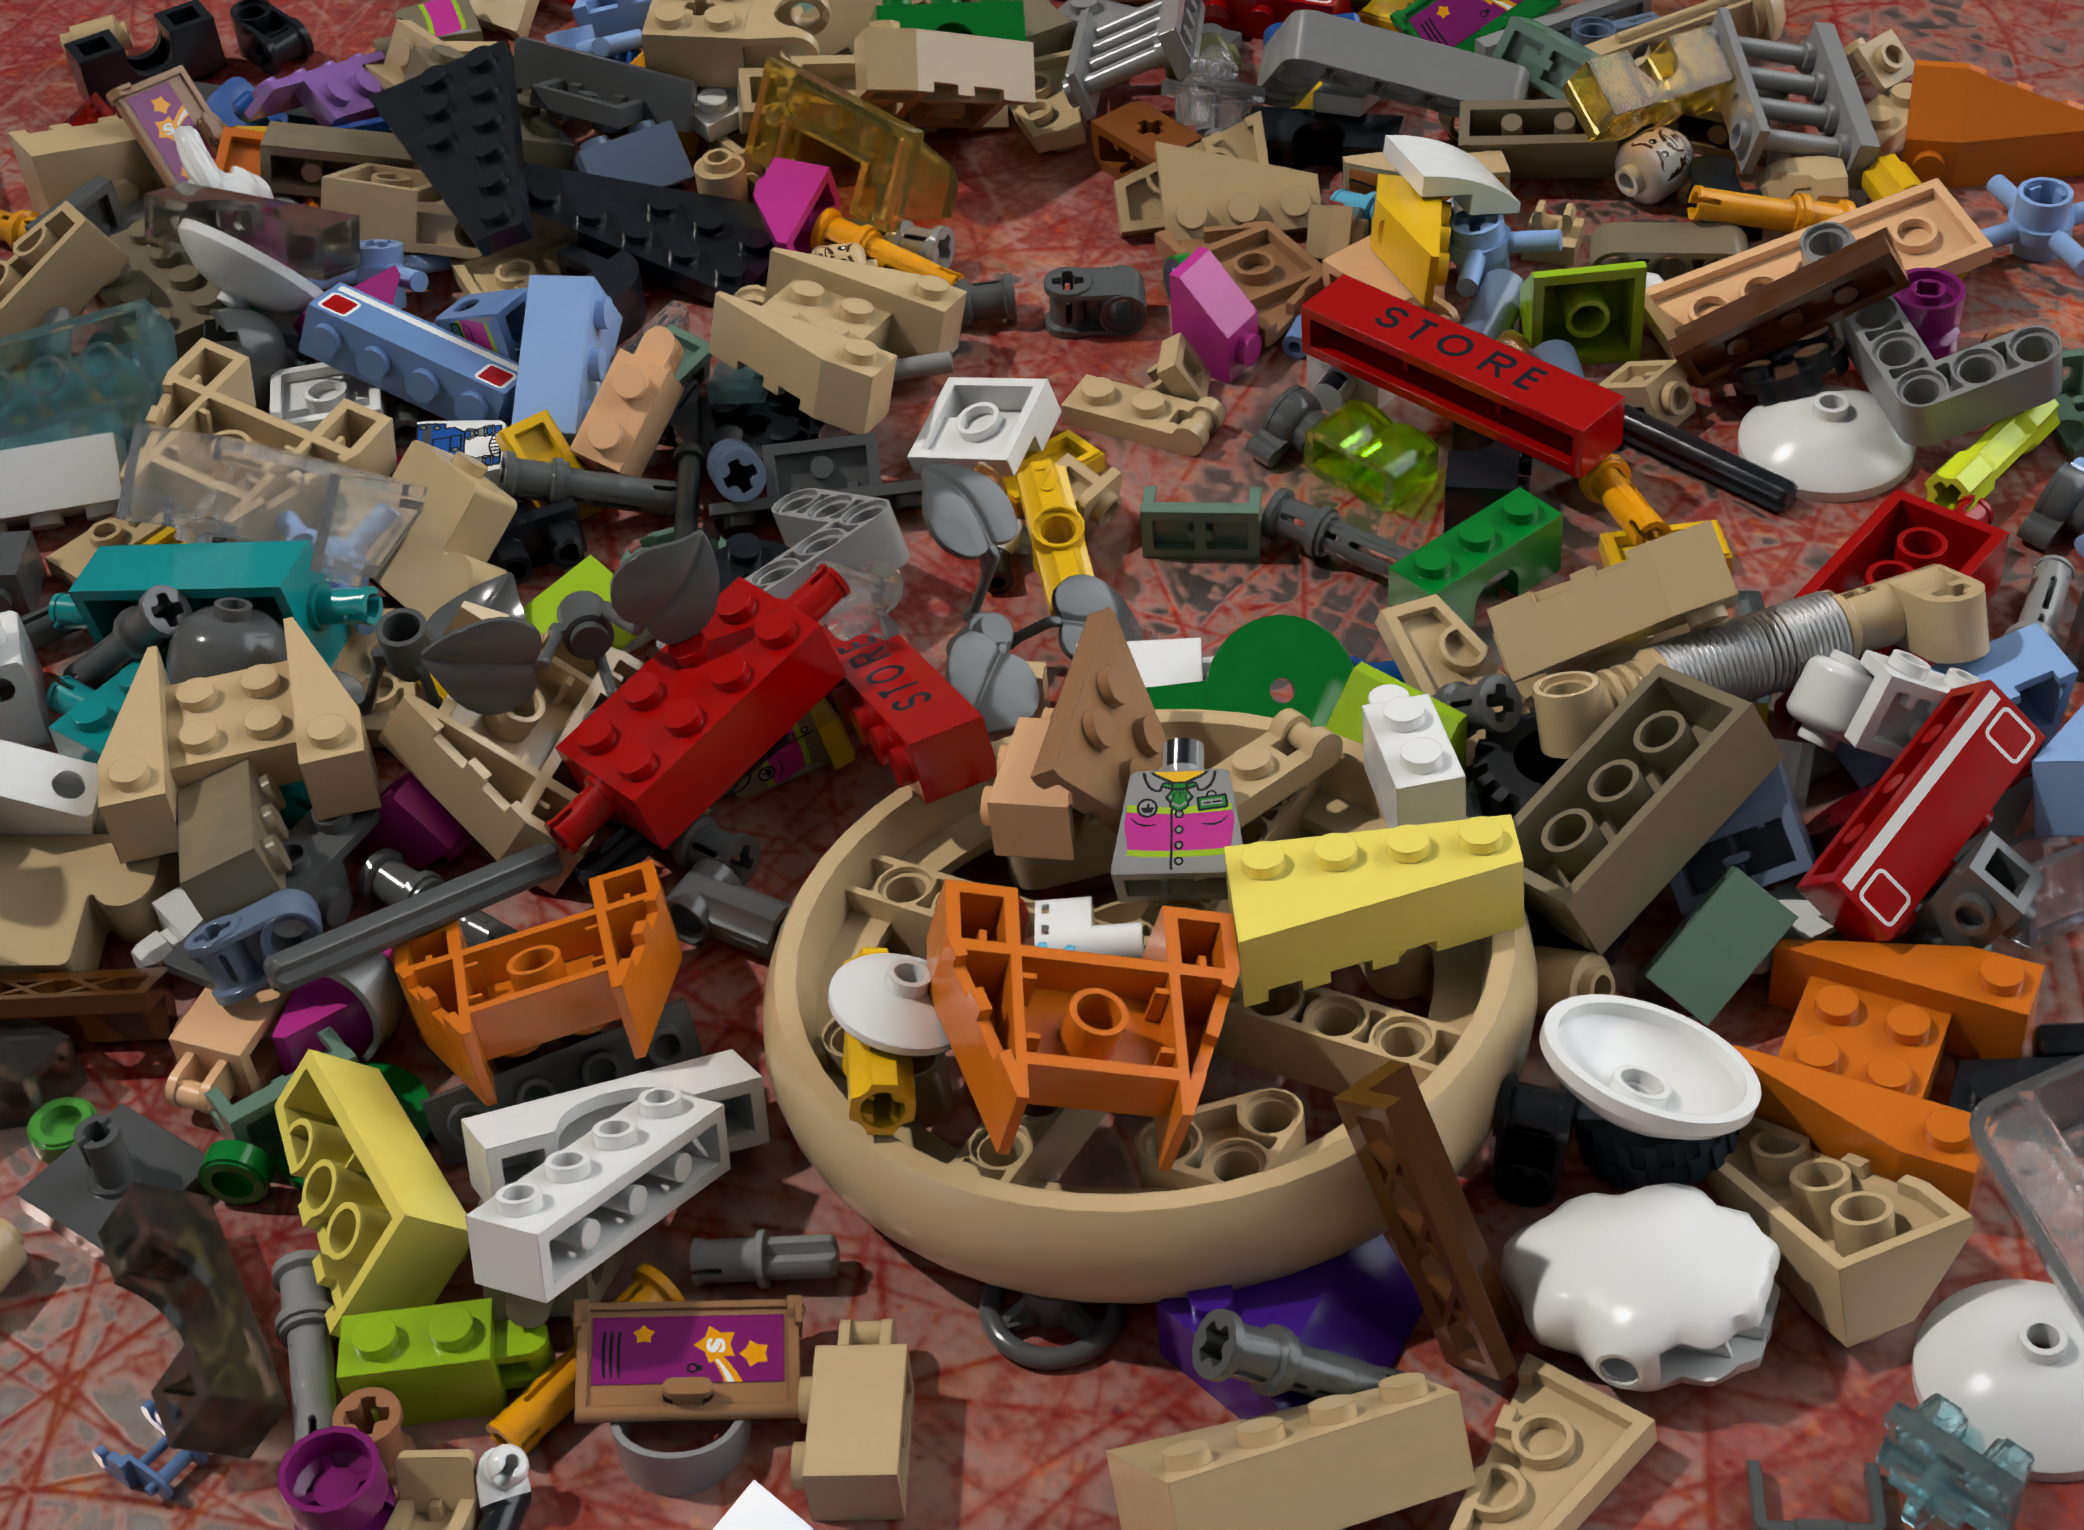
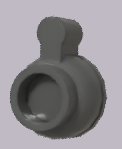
M1296 384L1286 389L1275 400L1265 416L1262 428L1251 436L1246 443L1245 451L1268 468L1275 466L1287 450L1296 449L1303 455H1309L1326 439L1331 429L1332 419L1322 412L1320 402L1312 393L1307 391L1302 385Z
M2064 462L2054 473L2016 535L2044 552L2047 551L2061 530L2067 529L2076 535H2080L2084 530V472L2068 462Z

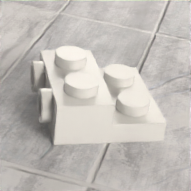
M321 362L279 369L270 376V414L312 432L344 398L389 417L383 390Z
M948 377L907 458L914 473H920L925 466L930 464H954L973 469L985 476H1015L1027 451H1043L1062 411L1048 379Z

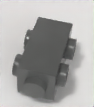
M1990 831L1956 860L1949 874L1934 889L1927 892L1914 909L1917 913V918L1908 931L1894 941H1881V943L1974 946L1991 951L1993 945L1990 943L2002 934L2007 940H2011L2022 932L2035 917L2038 908L2031 902L2045 877L1996 834Z

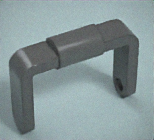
M1746 1460V1486L1751 1530H1886L1887 1518L1879 1464L1864 1463L1863 1479L1869 1523L1845 1522L1843 1519L1802 1518L1785 1521L1768 1520L1766 1518L1760 1460Z

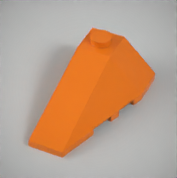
M1915 59L1902 161L1906 162L1921 183L1938 178L1946 188H1962L1987 185L1988 181L1997 174L2004 175L2011 183L2023 182L2036 177L2063 178L2084 175L2083 104L2069 99L2059 102L2034 93L2033 86L2016 81L2012 85L1986 75L1987 69L1971 63Z

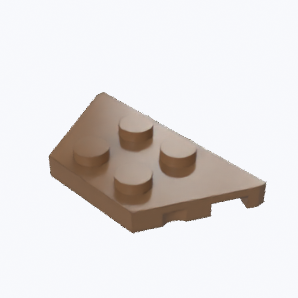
M1271 221L1248 222L1238 226L1203 227L1204 238L1175 240L1172 238L1171 230L1155 233V250L1164 259L1168 256L1185 252L1192 254L1199 246L1207 248L1212 252L1257 309L1258 335L1261 337L1264 348L1272 346L1290 328L1295 318L1301 314L1302 304L1323 290V265Z
M1107 607L1087 616L1030 778L1043 790L1060 785L1070 791L1068 802L1071 807L1083 814L1090 813L1094 815L1101 825L1118 834L1129 777L1136 771L1159 770L1162 761L1163 743L1167 741V738L1117 617L1111 607Z

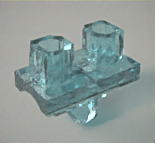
M1935 1393L1913 1410L1898 1400L1886 1413L1883 1425L1886 1426L1887 1432L1877 1453L1876 1462L1890 1471L1887 1483L1908 1496L1901 1513V1520L1916 1530L1924 1528L1935 1515L1956 1529H1959L1967 1522L1977 1530H2014L2023 1493L2030 1481L2035 1461L2032 1453L2008 1438H1997L1983 1454L1978 1453L1961 1441L1966 1435L1969 1422L1962 1408L1939 1393Z

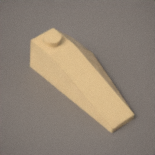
M1754 1116L1747 1125L1740 1129V1135H1736L1737 1146L1733 1154L1729 1153L1725 1158L1726 1163L1717 1171L1712 1170L1706 1174L1704 1179L1725 1207L1749 1213L1763 1234L1771 1238L1778 1245L1780 1261L1776 1274L1802 1308L1847 1348L1861 1342L1874 1340L1885 1332L1915 1321L1974 1231L1973 1216L1929 1182L1908 1174L1904 1175L1897 1182L1871 1173L1870 1160L1848 1153L1840 1161L1811 1150L1809 1137Z

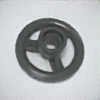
M987 1283L983 1288L979 1305L981 1325L991 1344L1008 1359L1023 1366L1042 1370L1072 1368L1098 1357L1118 1338L1128 1313V1303H1106L1105 1314L1101 1321L1086 1312L1080 1301L1042 1297L1023 1292V1297L1014 1306L1002 1310V1301L1008 1289ZM1040 1324L1048 1328L1063 1327L1082 1340L1066 1346L1042 1347L1027 1343L1013 1333Z

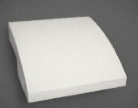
M1385 135L1383 156L1421 197L1451 196L1468 215L1519 213L1521 202L1478 159L1469 153L1438 140L1408 135Z

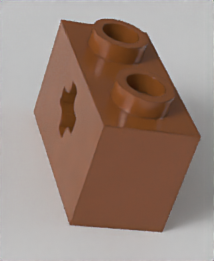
M1138 98L1091 121L1094 165L1116 179H1121L1155 162V141L1189 148L1201 142L1204 138L1202 135Z

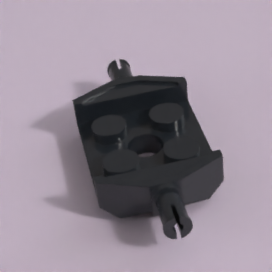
M698 379L689 380L684 387L685 390L660 439L666 438L668 446H674L675 449L684 443H695L700 445L708 454L711 447L718 441L736 438L747 443L763 462L762 445L837 437L841 428L814 419L799 410L800 399L786 390L784 394L778 396L766 390L747 393L724 392L716 396L701 397ZM764 432L761 434L751 435L753 433ZM736 459L731 461L728 466L740 465V462Z

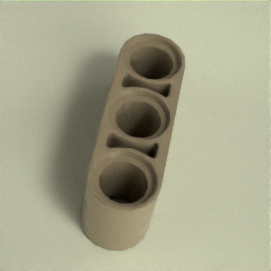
M1610 222L1597 227L1591 234L1589 241V266L1645 261L1647 272L1658 274L1666 281L1719 261V258H1727L1748 250L1747 235L1740 227L1729 223ZM1616 256V257H1620V258H1614V259H1612V258H1608V257ZM1666 257H1674L1672 259H1663Z

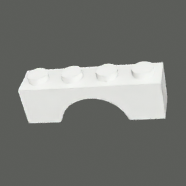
M730 1049L461 1119L471 1186L485 1203L494 1197L501 1187L516 1182L544 1163L550 1154L563 1150L590 1132L596 1123L612 1117L637 1100L642 1092L655 1087H674L679 1089L684 1095L723 1103L729 1153L770 1142L763 1078L739 1054Z

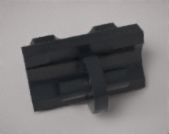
M573 497L529 511L526 510L522 500L516 501V512L487 563L511 572L516 585L528 582L529 578L533 575L532 569L553 562L556 567L565 570L575 567L583 561L587 546L578 506Z

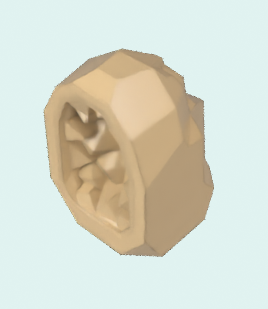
M1828 156L1786 157L1764 169L1755 189L1759 188L1763 196L1788 200L1792 195H1797L1798 193L1810 194L1814 201L1837 204L1841 199L1848 200L1849 197L1848 175L1843 159Z

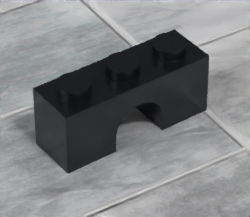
M192 0L154 13L158 36L152 48L141 55H126L123 46L109 29L64 44L79 94L94 113L117 110L115 105L109 103L106 94L125 83L130 82L133 85L180 65L184 66L193 81L207 79L214 72L228 67L214 17L199 0Z
M1252 105L1249 114L1250 116L1261 110L1269 164L1300 171L1311 166L1325 165L1341 170L1343 176V156L1383 152L1385 135H1404V116L1364 113L1360 117L1316 112V110L1254 105Z
M1452 421V450L1448 452L1445 480L1444 533L1518 487L1530 493V477L1520 476H1531L1533 457Z

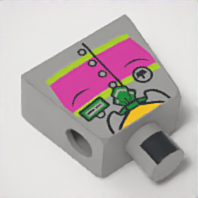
M1185 737L1167 740L1163 743L1162 770L1136 771L1129 777L1111 864V876L1119 902L1228 899L1224 847L1243 845L1230 772L1222 768L1204 769V744L1201 741Z

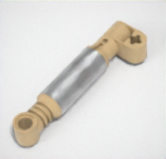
M1932 564L1840 594L1827 589L1820 592L1815 591L1796 599L1793 598L1774 606H1768L1766 609L1762 608L1759 611L1755 610L1746 615H1740L1733 619L1730 618L1727 621L1724 620L1708 628L1693 632L1689 631L1687 634L1683 633L1664 641L1660 640L1658 643L1654 642L1652 645L1648 644L1646 647L1638 649L1633 653L1631 660L1623 665L1617 664L1609 669L1596 671L1594 674L1585 671H1566L1548 675L1534 683L1532 688L1541 751L1544 755L1552 758L1569 759L1658 663L1750 702L1757 698L1795 687L1810 658L1816 655L1829 657L1833 648L1857 659L1864 654L1865 650L1876 651L1897 645L1935 663L1956 664L1977 660L1990 651L1985 584L1944 565Z

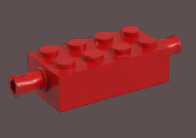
M1895 489L1794 598L1796 599L1797 597L1826 589L1840 594L1928 565L1941 564L1985 584L1987 604L2000 588L2009 532L1991 525L1994 520V512L1986 500L1982 498L1979 499L1978 503L1970 511H1966L1974 503L1975 495L1962 497L1957 502L1955 508L1950 510ZM1897 645L1873 651L1890 657L1893 650L1898 649L1919 657L1930 666H1933L1935 663ZM1794 687L1789 688L1774 704V713L1777 719L1787 728L1795 719L1789 714L1786 706ZM1797 721L1794 724V731H1799L1802 722Z
M820 564L816 571L787 599L775 598L739 576L719 594L712 618L698 634L677 644H666L591 715L581 722L576 729L555 747L582 790L554 818L544 824L546 831L565 851L567 850L569 854L575 855L579 848L614 816L665 850L847 675L822 625L818 623L836 604L850 594L849 586L841 575L832 567L828 568L827 564Z

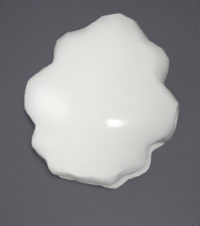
M1665 1183L1645 1186L1619 1195L1595 1192L1583 1194L1567 1200L1549 1216L1519 1229L1505 1244L1500 1256L1501 1276L1510 1292L1521 1305L1525 1323L1534 1338L1544 1346L1583 1358L1587 1365L1604 1382L1620 1389L1650 1392L1679 1383L1708 1387L1715 1386L1741 1372L1759 1367L1763 1359L1765 1346L1772 1335L1773 1320L1781 1290L1774 1281V1275L1778 1270L1780 1261L1778 1245L1771 1238L1763 1234L1749 1213L1718 1206L1703 1191L1695 1187L1678 1183Z

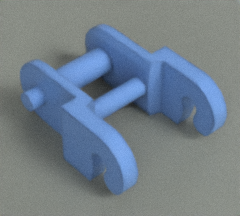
M148 1399L141 1406V1410L148 1421L161 1431L164 1436L140 1459L129 1453L123 1457L114 1450L110 1453L102 1444L93 1451V1456L107 1473L128 1488L132 1489L140 1482L145 1486L144 1491L150 1497L157 1494L161 1498L168 1500L173 1496L169 1483L192 1461L200 1466H204L209 1461L207 1454L202 1449L206 1446V1443L200 1437L193 1440L186 1435L176 1414L162 1405L158 1408L153 1401ZM169 1446L177 1450L178 1453L158 1473L149 1467Z

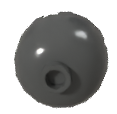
M242 308L211 309L209 313L214 319L204 321L202 337L249 357L256 399L255 408L262 411L270 407V376L279 369L296 367V353L291 342L285 343L281 331L270 318L255 311Z
M234 597L218 599L214 602V606L202 608L186 617L171 638L166 658V670L170 684L182 683L197 677L206 678L244 670L258 664L286 661L285 632L277 621L263 611L254 609L252 603L248 600Z

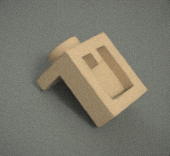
M1677 360L1627 361L1598 384L1625 396V404L1641 411L1645 410L1647 414L1675 427L1696 411V405L1684 370Z

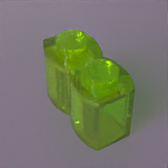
M1349 400L1305 431V466L1321 480L1331 485L1348 487L1361 501L1375 509L1387 512L1394 511L1437 479L1439 446L1436 442L1416 427L1405 423H1393L1382 410L1367 402Z

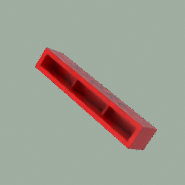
M1345 274L1301 305L1303 353L1579 479L1583 478L1622 445L1625 396Z
M869 604L825 619L819 623L822 625L847 674L825 698L830 705L835 703L845 725L853 723L863 745L871 743L879 763L882 766L890 763L893 774L902 788L909 785L926 804H929L997 777V762L983 715Z

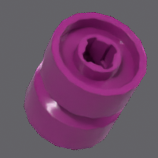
M1926 267L1906 270L1911 286L1892 296L1934 360L1956 353L1960 337L1959 324L1966 298L1964 282L1956 275L1941 269Z
M332 1426L315 1430L301 1438L284 1455L277 1472L278 1490L290 1517L294 1521L295 1530H384L398 1503L393 1487L388 1481V1474L378 1448L369 1435L353 1427Z

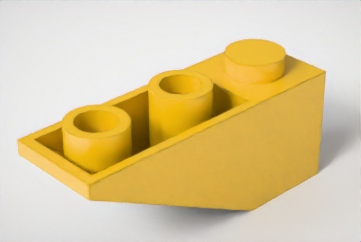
M1378 174L1371 223L1370 248L1423 306L1432 307L1435 286L1445 287L1447 282L1450 258L1448 249L1451 233L1449 224L1452 202L1442 201V196L1421 197L1402 176Z

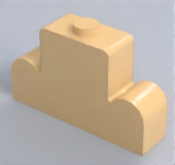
M414 440L409 445L388 484L363 474L355 475L347 480L337 494L317 532L324 538H337L341 541L376 501L388 507L395 515V518L365 549L359 558L365 562L370 578L403 606L422 613L427 622L434 612L450 600L483 582L508 573L505 569L489 564L487 561L515 514L517 502L485 477L488 467L477 459L460 451H457L454 455L422 441Z
M109 834L0 835V975L98 970L109 932L114 931L124 941L134 943L140 942L156 930L160 933L162 928L152 902L181 886L179 880V856L177 852L120 864Z

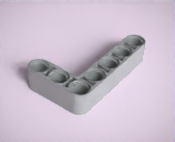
M1297 10L1288 16L1264 46L1254 97L1259 102L1272 107L1292 108L1297 106L1315 85L1321 81L1459 117L1460 101L1526 100L1531 73L1525 67L1508 61L1320 11Z
M1822 222L1807 228L1800 239L1802 267L1856 242V239L1846 226L1837 222ZM1892 295L1829 325L1836 338H1840L1843 341L1848 357L1885 413L1897 435L1905 443L1912 446L1927 447L1939 444L2055 399L2062 391V340L2055 330L2046 326L2032 325L2023 327L1934 360Z
M806 488L782 497L771 508L785 545L790 547V549L746 577L745 580L775 598L787 599L816 571L820 564H827L828 568L832 567L846 581L850 594L836 604L818 622L820 623L908 562L911 555L889 500L818 488ZM658 640L656 641L658 651L666 645Z

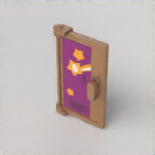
M180 65L131 85L128 82L110 90L106 94V98L111 105H115L182 211L184 190L190 178L181 163L173 134L179 126H192V128L199 132L207 151L215 162L223 128L184 66ZM213 139L214 141L219 142V144H213L211 140Z
M787 1295V1299L613 1303H590V1299H574L571 1318L573 1320L574 1342H577L575 1423L799 1418V1337H802L803 1316L806 1313V1307L802 1303V1295ZM711 1396V1401L703 1403L704 1398ZM664 1399H672V1404H668Z

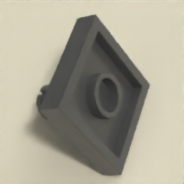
M120 1103L108 1115L97 1114L80 1122L73 1134L75 1143L16 1193V1196L26 1214L119 1273L207 1193L198 1178V1171L205 1153Z

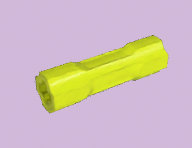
M2053 399L2040 406L1992 423L1966 450L1959 451L1953 455L1924 483L1928 492L1926 500L1953 510L1962 497L1975 495L1974 503L1966 510L1970 511L1980 498L1984 499L1994 489L1995 480L2021 455L2027 454L2037 447L2061 423L2058 418L2060 404L2056 399Z

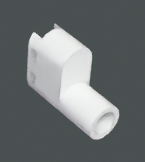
M1092 896L1035 900V946L1039 942H1046L1048 948L1063 949L1067 945L1075 946V951L1142 958L1145 951L1142 922L1095 925ZM1043 910H1049V913L1042 914Z

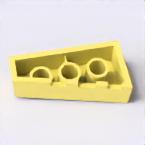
M1511 814L1490 817L1476 816L1463 820L1419 825L1405 824L1393 828L1349 833H1329L1323 836L1279 841H1257L1251 844L1224 847L1229 911L1234 915L1240 966L1239 977L1244 1008L1269 1001L1268 990L1298 982L1304 991L1331 983L1332 971L1368 961L1373 970L1400 963L1399 957L1408 949L1427 944L1438 952L1507 930L1524 927V860Z
M308 1049L274 1104V1109L290 1174L301 1177L304 1181L302 1201L298 1205L303 1227L316 1230L321 1253L312 1261L317 1285L329 1287L334 1306L332 1305L325 1313L329 1334L340 1337L341 1316L434 1305L458 1265L466 1259L470 1252L465 1217L467 1214L378 1068Z

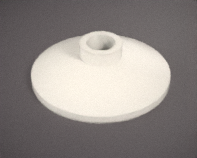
M895 953L870 954L847 962L832 977L828 991L830 1011L837 1023L855 1039L875 1049L904 1056L936 1055L952 1049L928 995L931 976L930 970L927 968V960Z

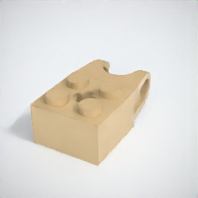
M652 0L641 33L645 66L647 69L693 80L696 82L697 87L737 88L738 68L789 67L790 59L782 52V48L786 45L801 46L807 50L809 56L820 55L818 41L813 35L824 30L827 26L831 8L828 0ZM801 2L810 3L818 9L820 15L814 19L800 18L794 13L792 7Z
M367 162L322 176L320 238L340 241L339 248L350 251V244L357 241L390 239L403 242L404 256L418 253L463 259L483 256L477 247H472L475 246L473 241L420 170Z

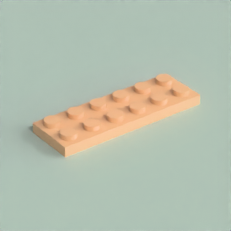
M1938 178L1822 221L1837 222L1846 226L1856 241L1887 227L1893 237L1905 271L1913 268L1931 267L1959 275L1992 262L1993 245ZM1809 227L1646 288L1643 320L1669 358L1676 360L1669 340L1676 337L1675 329L1802 268L1800 239L1801 235Z

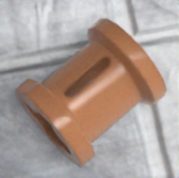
M366 1387L355 1390L344 1397L335 1408L332 1425L353 1427L369 1435L380 1452L388 1474L389 1483L391 1486L397 1484L395 1461L399 1453L403 1450H416L413 1438L401 1429L404 1418L400 1401L393 1392L382 1387ZM371 1408H375L378 1411L381 1421H374Z

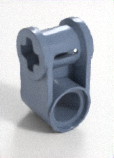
M285 888L275 891L271 895L233 914L221 916L206 923L193 932L185 940L183 946L190 958H199L213 981L215 987L213 988L212 995L217 1003L222 1006L232 1005L249 998L268 985L267 976L263 969L264 960L268 956L323 934L321 914L317 902L310 894L300 889ZM287 920H299L308 926L305 932L293 938L282 937L273 931L277 925Z

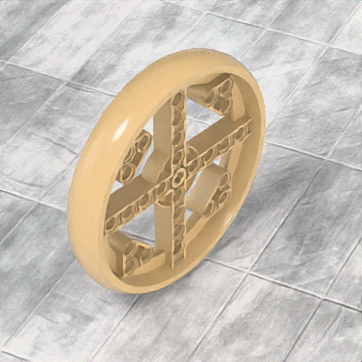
M1155 709L1167 740L1185 737L1199 740L1204 744V769H1211L1234 754L1238 749L1269 731L1273 720L1271 717L1240 712L1201 709ZM1011 736L991 742L996 762L1000 745L1002 743H1009ZM1339 736L1343 742V750L1337 763L1240 828L1243 844H1251L1257 841L1311 837L1313 833L1323 836L1329 833H1349L1388 828L1365 772L1364 745ZM996 777L929 804H926L909 785L899 788L871 808L843 833L820 859L794 898L780 927L765 982L763 1037L766 1067L772 1088L783 1117L800 1150L822 1179L864 1221L897 1244L946 1269L989 1285L1036 1296L1091 1303L1141 1304L1155 1303L1167 1298L1187 1297V1291L1230 1284L1234 1290L1288 1276L1340 1256L1389 1230L1344 1124L1307 1145L1303 1104L1295 1094L1284 1089H1259L1197 1106L1170 1172L1159 1171L1154 1119L1146 1122L1138 1130L1135 1137L1141 1188H1094L1056 1183L1108 1112L1027 1104L1009 1155L997 1154L983 1121L961 1150L952 1147L928 1131L926 1128L941 1123L950 1115L954 1107L946 1052L929 1056H912L916 1096L914 1121L899 1127L894 1135H867L864 1127L858 1122L849 1120L847 1077L842 1069L844 1029L837 1023L828 1005V991L832 977L842 966L843 961L855 957L859 954L862 947L888 948V951L896 954L927 960L926 937L944 879L972 882L950 874L979 855L994 849L991 827H984L981 822L980 805L985 786H993ZM1090 814L1075 861L1006 856L1009 877L1016 886L1035 891L1110 873L1118 834L1101 825L1097 818ZM1018 896L1021 945L1035 946V900ZM1229 899L1115 901L1094 909L1095 925L1142 922L1144 945L1146 948L1162 905L1230 913ZM1525 909L1524 927L1507 930L1438 952L1427 944L1408 949L1399 957L1400 963L1376 970L1371 968L1368 961L1359 963L1373 990L1386 998L1398 1000L1413 998L1422 994L1434 980L1433 997L1428 1018L1321 986L1303 991L1298 982L1268 990L1269 1001L1244 1008L1240 977L1238 975L1213 1054L1338 1094L1390 1060L1409 1063L1456 1175L1483 1145L1493 1129L1502 1081L1511 1073H1516L1519 1080L1527 1060L1538 1005V968ZM1043 910L1042 914L1049 913V910Z

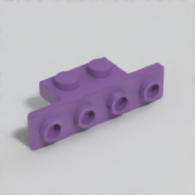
M382 51L364 56L362 53H357L348 60L338 63L331 60L319 68L309 71L302 68L284 78L276 79L275 77H269L253 90L252 97L254 100L245 110L244 115L250 121H255L304 106L321 126L327 127L345 125L378 116L379 113L368 97L383 91L378 79L366 71L364 66L366 64H384L386 55Z

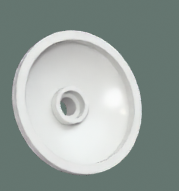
M183 218L177 228L180 241L194 267L212 285L221 290L216 299L230 308L249 309L251 306L272 314L282 316L296 315L305 312L311 301L325 293L284 264L211 226L192 219Z
M1824 384V387L1791 400L1759 405L1758 403L1745 415L1738 432L1737 448L1740 457L1794 481L1798 487L1795 495L1796 498L1816 502H1851L1882 494L1898 485L1908 475L1914 464L1916 446L1905 443L1897 435L1872 394L1841 385Z
M1606 994L1574 996L1564 999L1550 1008L1540 1030L1539 1042L1541 1050L1551 1070L1562 1085L1597 1115L1616 1126L1634 1133L1667 1139H1712L1732 1133L1747 1125L1753 1118L1761 1099L1759 1079L1754 1069L1740 1052L1707 1027L1682 1014L1656 1004L1629 997Z
M2001 1279L1972 1285L1942 1301L1928 1315L1919 1330L1911 1365L1912 1382L1916 1397L1925 1416L1935 1430L1956 1450L1969 1459L1998 1473L2018 1479L2047 1483L2083 1480L2084 1295L2066 1287L2042 1281ZM2034 1345L2042 1346V1347H2045V1348H2047V1349L2038 1348V1347H2036V1346H2034Z

